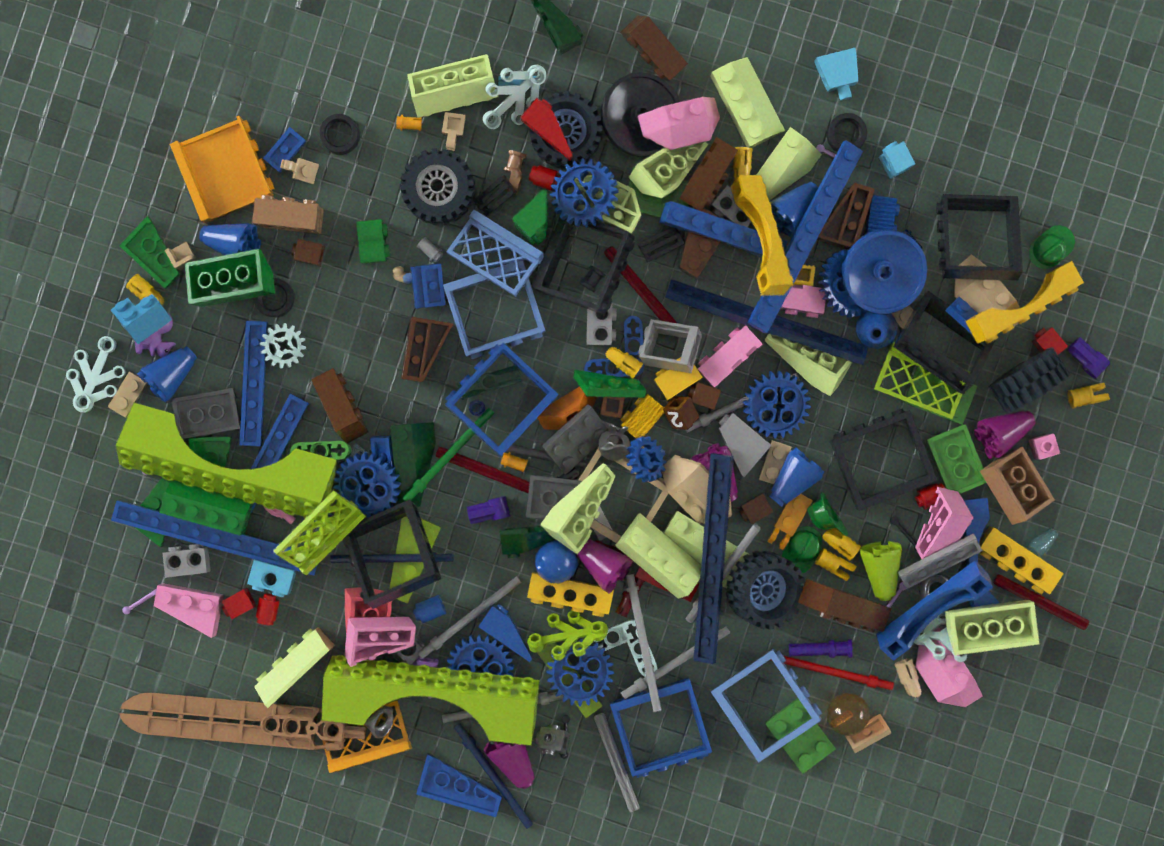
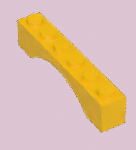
M739 175L731 185L735 204L752 221L761 240L763 250L762 264L756 277L761 295H785L793 285V277L788 268L787 257L783 251L782 240L778 234L777 223L773 217L771 203L766 193V186L761 175Z
M1070 261L1047 273L1038 293L1022 308L1014 310L989 308L965 322L977 343L986 341V343L992 342L998 338L997 334L1002 331L1003 334L1014 329L1013 324L1016 322L1022 324L1031 319L1029 315L1033 312L1037 315L1047 309L1045 305L1050 303L1052 306L1063 300L1062 295L1066 294L1069 296L1077 292V287L1084 282L1074 263Z

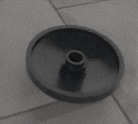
M644 72L628 74L613 83L603 98L601 104L603 129L613 145L622 152L636 157L651 156L665 147L643 137L637 116L666 105L679 103V98L674 89L665 80L656 75Z

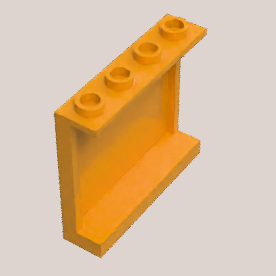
M237 116L235 121L181 143L176 141L170 144L199 218L203 223H208L252 205L255 202V198H261V195L274 196L272 192L275 189L270 177H266L264 172L267 170L264 160L262 158L259 159L256 151H259L255 139L251 140L248 133L251 132L250 125L247 120H243L240 116Z

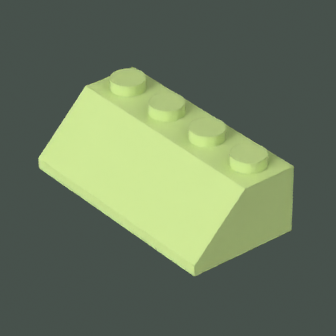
M488 54L407 74L411 97L418 118L442 111H450L462 106H470L481 101H490L498 97V95L491 97L485 90L487 84L495 83ZM495 87L490 89V93L495 91Z
M748 57L730 62L712 71L710 77L746 147L753 148L785 131Z
M676 510L663 533L701 564L704 526ZM727 540L724 564L737 548V546ZM744 551L738 561L745 562L743 557L748 553ZM734 565L731 570L736 572L738 567ZM730 572L727 574V576H726L725 579L723 580V585H722V586L725 587V588H727V586H726L727 580H728V581H732V578H733L732 576L729 575Z
M638 513L615 545L678 599L688 596L700 579L701 564L641 513Z
M1021 600L945 611L947 632L954 655L1039 644L1033 601Z
M310 628L302 636L304 640L299 645L295 642L287 650L289 654L284 659L279 657L272 664L274 669L269 673L263 672L256 679L259 683L254 687L267 708L277 701L335 646L319 628H316L314 631Z

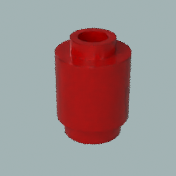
M534 165L530 172L529 181L533 182V185L552 191L551 185H557L554 177L560 178L561 176H558L559 171L542 165Z
M935 483L917 490V495L915 496L917 505L925 510L929 509L931 505L935 506L939 495L936 494L937 487L945 488L942 483L938 485Z
M264 593V596L259 597L256 611L257 623L273 625L277 618L280 602L279 599H276L275 595Z

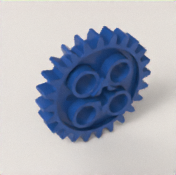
M581 159L580 165L574 160L573 167L566 164L567 171L559 170L562 176L560 178L554 177L557 185H551V188L556 191L550 194L555 199L551 202L552 205L558 206L555 212L557 214L561 213L560 218L562 220L567 218V223L570 225L574 221L577 227L580 226L581 222L585 228L588 226V222L595 226L596 219L603 222L602 215L610 216L607 210L609 208L615 209L612 202L618 201L617 197L613 195L619 193V190L614 187L618 184L617 181L611 180L614 177L613 173H608L609 169L607 166L602 168V164L599 161L594 166L592 159L589 160L588 164H586L584 159ZM592 175L591 181L584 183V178ZM575 178H578L580 184L586 190L587 195L595 205L594 208H591L583 196V193L574 181ZM569 187H575L572 194H566ZM603 192V196L600 199H594L596 193ZM584 203L585 208L582 211H577L578 205Z
M841 250L833 253L832 257L826 259L828 264L822 265L825 271L819 273L823 280L818 281V283L822 284L824 288L819 291L825 292L826 295L822 299L829 300L827 307L834 306V313L839 312L840 316L846 315L847 318L861 316V314L868 311L856 304L845 289L843 265L849 250Z
M778 370L775 376L772 371H769L768 378L761 374L762 381L754 379L756 386L749 385L748 387L752 392L745 393L749 400L743 401V404L748 406L743 412L750 414L746 417V420L748 422L752 421L750 426L752 428L757 427L756 431L759 434L764 431L765 437H768L771 433L772 437L776 439L779 433L784 438L786 431L793 435L792 428L800 430L798 423L805 424L802 417L809 416L805 409L811 408L806 403L811 398L804 395L808 392V389L802 388L804 383L802 381L797 382L798 378L795 375L790 378V373L788 372L783 376L782 372ZM768 389H771V396L769 398H763L764 392ZM792 390V396L789 399H784L785 392ZM779 401L781 404L777 405L775 408L773 404H777V402ZM765 410H770L769 417L762 419V413ZM785 411H790L789 418L783 420L782 414Z
M364 452L362 456L356 453L354 459L349 456L346 459L347 462L343 461L340 464L341 468L336 470L338 476L334 478V481L338 483L333 487L339 490L338 494L354 502L363 514L367 515V518L387 510V508L394 507L393 503L398 501L396 496L401 493L399 489H396L401 485V482L395 481L399 474L392 473L395 467H388L389 460L383 463L382 455L375 459L374 452L370 457H368L367 452ZM366 468H370L373 471V475H369L366 472ZM349 478L354 479L357 486L352 485ZM377 485L383 486L385 493L380 492ZM361 496H366L369 503L363 502Z
M478 634L477 639L470 635L469 642L463 638L462 646L456 643L455 648L457 651L451 650L450 655L454 658L450 657L447 659V662L452 664L447 666V668L451 670L461 671L460 666L467 664L471 667L470 671L475 672L477 666L480 667L492 654L494 657L486 662L483 670L480 669L477 673L488 672L493 675L513 676V673L509 670H513L514 665L508 664L513 660V657L506 656L510 650H502L504 644L500 643L497 645V639L495 638L493 641H489L490 637L488 634L485 639H482L481 634ZM481 649L485 652V656L477 657L474 651ZM494 663L498 664L500 670L492 671L489 666Z
M597 642L593 646L590 645L583 656H578L579 660L576 664H569L567 662L568 656L574 654L572 647L565 653V657L562 660L554 659V662H547L552 667V669L546 670L547 674L552 675L547 681L554 682L550 689H558L555 696L558 697L562 694V702L569 698L570 705H573L576 700L579 707H581L582 701H586L589 706L590 699L598 702V694L604 697L603 689L610 690L606 683L613 682L608 677V675L614 674L613 670L608 669V667L613 665V662L606 661L610 655H602L605 648L602 647L598 650ZM592 659H596L599 662V666L595 670H590L587 667L588 662ZM562 666H568L576 670H579L580 667H583L584 672L597 674L598 678H593L585 674H581V676L578 677L576 672L562 669ZM565 674H570L573 676V681L565 685L561 681L562 677ZM591 680L593 682L592 688L584 690L582 688L583 681Z

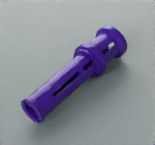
M851 639L839 642L830 640L828 643H789L788 645L789 657L824 655L835 658V656H848L852 658L853 655Z

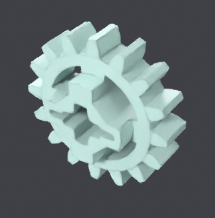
M283 323L282 328L275 324L274 331L268 328L269 335L263 334L262 337L265 339V342L260 343L261 346H265L261 354H267L264 360L268 361L271 359V366L279 363V368L281 369L284 364L288 368L291 367L292 361L295 364L299 363L297 357H303L304 355L300 351L306 349L305 346L301 345L305 338H299L301 331L295 333V326L292 325L288 329L286 323ZM278 332H285L281 338L273 336ZM292 336L296 341L297 348L292 345ZM286 341L285 345L288 347V350L280 351V346L276 342ZM269 343H270V344L273 346V348H274V351H275V352H274L273 355H272V353L270 352ZM283 354L293 355L287 360H280Z

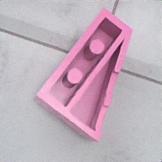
M793 285L780 310H785V314L797 315L798 312L806 313V317L818 318V315L824 314L826 300L822 298L826 294L819 291L822 288Z
M744 326L741 330L738 327L728 335L731 338L725 344L721 341L713 349L715 353L710 358L706 355L697 363L700 366L698 371L713 388L762 345L761 341L747 326Z
M937 487L936 494H939L935 506H930L929 512L932 514L928 524L924 523L915 547L921 559L959 541L967 527L971 524L973 516L958 491Z
M163 583L157 585L154 606L212 638L217 635L224 594Z
M410 617L348 618L344 656L350 667L357 665L356 663L367 659L370 661L376 659V656L385 653L391 654L414 646L416 626Z

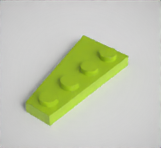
M406 516L401 519L396 554H420L408 517ZM421 518L432 549L441 527ZM394 562L390 589L420 576L424 568L423 562ZM413 592L397 599L408 604Z

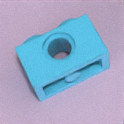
M895 141L887 145L882 150L883 154L879 156L890 179L915 165L904 142L898 144Z
M254 560L247 584L252 585L254 590L264 592L267 589L273 591L272 595L284 597V595L291 594L297 571ZM269 573H273L276 576L277 581L275 584L268 582L267 576Z

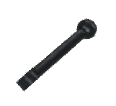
M892 517L890 519V523L898 527V529L914 545L915 551H917L915 548L917 544L915 540L900 525L899 519L897 517Z
M564 715L562 717V722L564 723L563 730L568 732L570 717ZM566 751V754L560 753V757L566 759L568 752Z

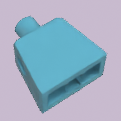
M856 48L817 57L814 62L828 92L837 90L840 101L852 98L850 86L858 83Z

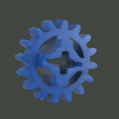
M643 436L631 441V446L627 447L630 454L626 455V458L630 459L627 466L632 467L631 474L636 473V479L642 478V482H652L662 477L661 472L666 470L663 464H666L667 461L663 460V456L666 454L664 452L661 453L662 446L656 445L657 440H651L650 436L645 438Z

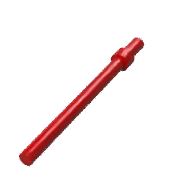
M784 656L786 659L784 664L864 683L867 684V687L871 688L880 687L892 690L894 682L878 679V676L869 674V676Z

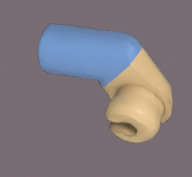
M401 266L393 268L395 280L406 284L412 283L411 272H404V268Z

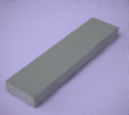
M973 533L898 571L908 589L982 552V549Z

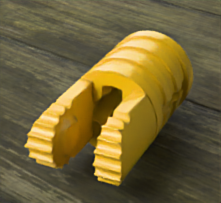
M735 147L738 151L733 160L734 181L739 175H750V170H752V148Z
M139 274L134 275L126 285V288L140 300L153 294L161 305L165 302L164 297Z
M610 347L605 353L606 358L617 365L616 368H619L632 379L644 364L628 352L624 353L617 349V347Z
M1105 383L1068 390L1067 396L1071 408L1110 400L1108 393L1095 396L1093 394L1105 389Z
M838 528L828 529L822 536L825 542L849 561L855 557L861 548L850 537L842 534Z
M825 548L820 551L815 561L817 566L819 565L821 568L830 571V573L845 581H848L850 578L849 574L839 569V566L852 572L857 567L844 558L827 551Z

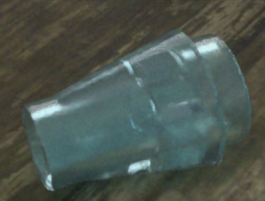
M1049 528L1031 540L1028 549L1039 558L1046 556L1059 535L1053 528Z

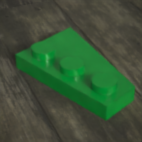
M574 370L573 377L586 396L645 398L646 389L637 379Z

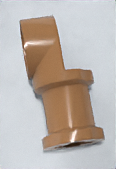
M509 150L508 154L510 156L507 167H504L503 171L511 173L509 182L517 191L515 194H518L522 182V172L520 170L523 159H526L527 155Z

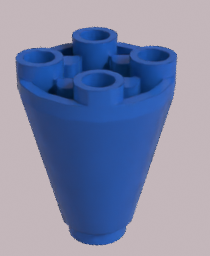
M813 182L803 184L770 201L778 233L783 232L793 237L818 189L816 184Z
M249 223L203 226L199 234L201 242L222 255L260 249L261 247L257 226Z
M868 311L861 314L857 320L856 333L858 339L869 348L880 349L887 347L897 335L898 325L891 313L878 314ZM878 329L881 331V335L874 337L872 332Z
M186 346L142 367L137 375L144 383H148L149 389L157 398L159 397L163 402H166L173 397L194 366L197 356Z
M796 447L788 453L771 489L772 493L769 495L781 507L784 503H789L823 478L824 471L812 460L807 462L809 459Z

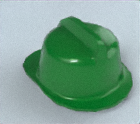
M1062 225L1047 229L1030 246L1029 257L1032 263L1042 269L1052 268L1060 263L1074 249L1075 237L1072 231Z
M821 492V499L807 508L813 524L822 530L838 528L842 534L847 536L848 532L845 525L831 507L826 495Z
M810 526L798 528L793 537H790L783 550L782 557L796 564L795 566L802 573L807 572L813 566L821 551L823 542L820 533Z

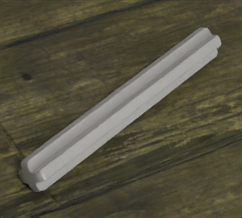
M599 713L594 716V720L628 810L630 812L637 811L639 804L604 713Z

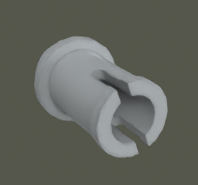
M424 237L417 245L430 258V262L437 263L444 255L441 252L442 249L434 246L427 237Z

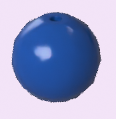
M559 541L546 543L536 553V571L547 582L557 584L565 582L577 570V554Z

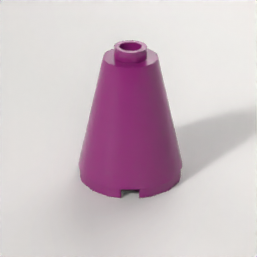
M489 741L484 747L485 754L517 788L526 789L533 784L535 776L526 745L495 741L493 744Z

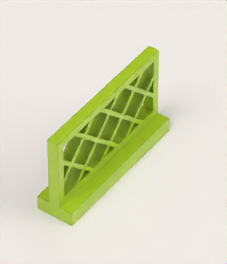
M895 342L890 343L888 354L874 390L953 419L962 394L958 391L950 394L946 383L942 380L941 383L931 387L927 375L931 373H925L922 366L894 348ZM892 356L900 359L903 366L893 372L889 365ZM904 361H906V362H908V363H911V364H909V365L906 366L905 363H904ZM913 365L919 366L922 375L911 379L907 368ZM904 370L909 381L898 385L894 373ZM891 376L895 387L888 390L880 387L883 378ZM924 377L928 388L917 392L913 381ZM910 383L915 394L905 397L902 395L899 387ZM943 385L948 396L937 400L932 389ZM897 389L898 394L895 393V392H892V390ZM930 391L934 402L928 405L923 404L919 395ZM949 398L952 404L950 413L942 411L939 402Z
M333 491L273 551L279 557L299 568L307 576L366 516L354 502L348 501ZM335 499H337L336 505L330 506V504ZM334 512V516L328 517L329 513ZM322 516L321 520L315 521L317 517ZM320 527L319 531L312 533L314 528ZM307 531L306 535L299 537L302 532ZM305 542L304 546L297 548L299 543ZM292 546L291 550L283 552L287 547Z

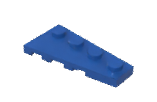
M427 754L416 795L489 816H497L502 795L433 755Z

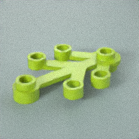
M571 610L568 612L569 622L584 628L578 630L561 621L559 615L553 613L547 617L548 625L551 628L563 631V633L546 636L534 633L529 636L527 643L529 650L537 653L544 649L545 644L564 641L561 646H555L552 649V655L555 660H562L565 657V653L571 647L573 648L574 655L583 656L586 653V649L594 641H602L606 638L608 627L601 621L592 623L581 617L580 612ZM586 637L582 642H576L579 638Z

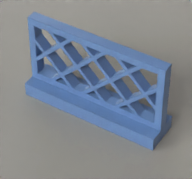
M473 210L469 215L470 219L447 250V254L516 297L537 265L542 263L544 258L543 252L478 211ZM471 226L479 230L480 237L468 239L467 232ZM494 239L497 247L485 250L483 240ZM481 241L482 250L471 253L469 243ZM466 244L467 254L458 255L454 252L458 245ZM510 249L513 251L514 258L502 260L500 251ZM498 251L499 261L488 263L486 254ZM483 255L485 264L474 265L472 257ZM527 260L532 264L528 270L519 271L518 261ZM515 262L517 272L505 274L503 264ZM500 265L502 275L495 277L490 275L489 267ZM518 276L519 283L512 289L507 285L506 278Z

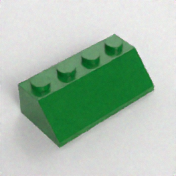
M544 189L512 218L515 228L532 246L536 243L540 245L547 238L549 203L547 192Z
M261 249L185 263L188 304L205 307L275 294L273 272Z
M173 480L170 481L165 491L159 513L241 536L246 532L253 504L246 503L243 499L236 497L228 498L222 493L215 491L207 492L201 487L186 486L182 482Z

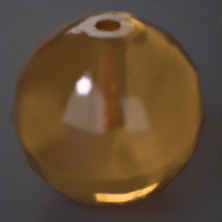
M842 693L835 696L830 701L827 709V721L830 727L843 736H854L861 733L867 727L870 719L868 704L862 697L854 693Z

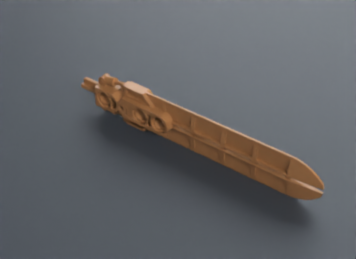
M143 693L126 700L120 708L148 711V716L120 713V718L129 728L136 732L157 736L333 751L342 750L346 738L365 740L367 732L366 727L349 726L347 723L322 720L317 723L316 717L319 713H322V709L316 707L272 704L267 708L264 703ZM160 712L179 714V717H158L153 716V713ZM184 715L209 717V721L184 719ZM214 717L240 720V723L214 722ZM272 719H275L277 722V727L275 730L271 731L269 728V722ZM245 720L259 721L261 723L260 726L246 725ZM292 721H295L298 725L294 733L289 730V725ZM333 725H337L339 733L333 737L330 734V728ZM315 735L321 740L334 742H326V745H315Z

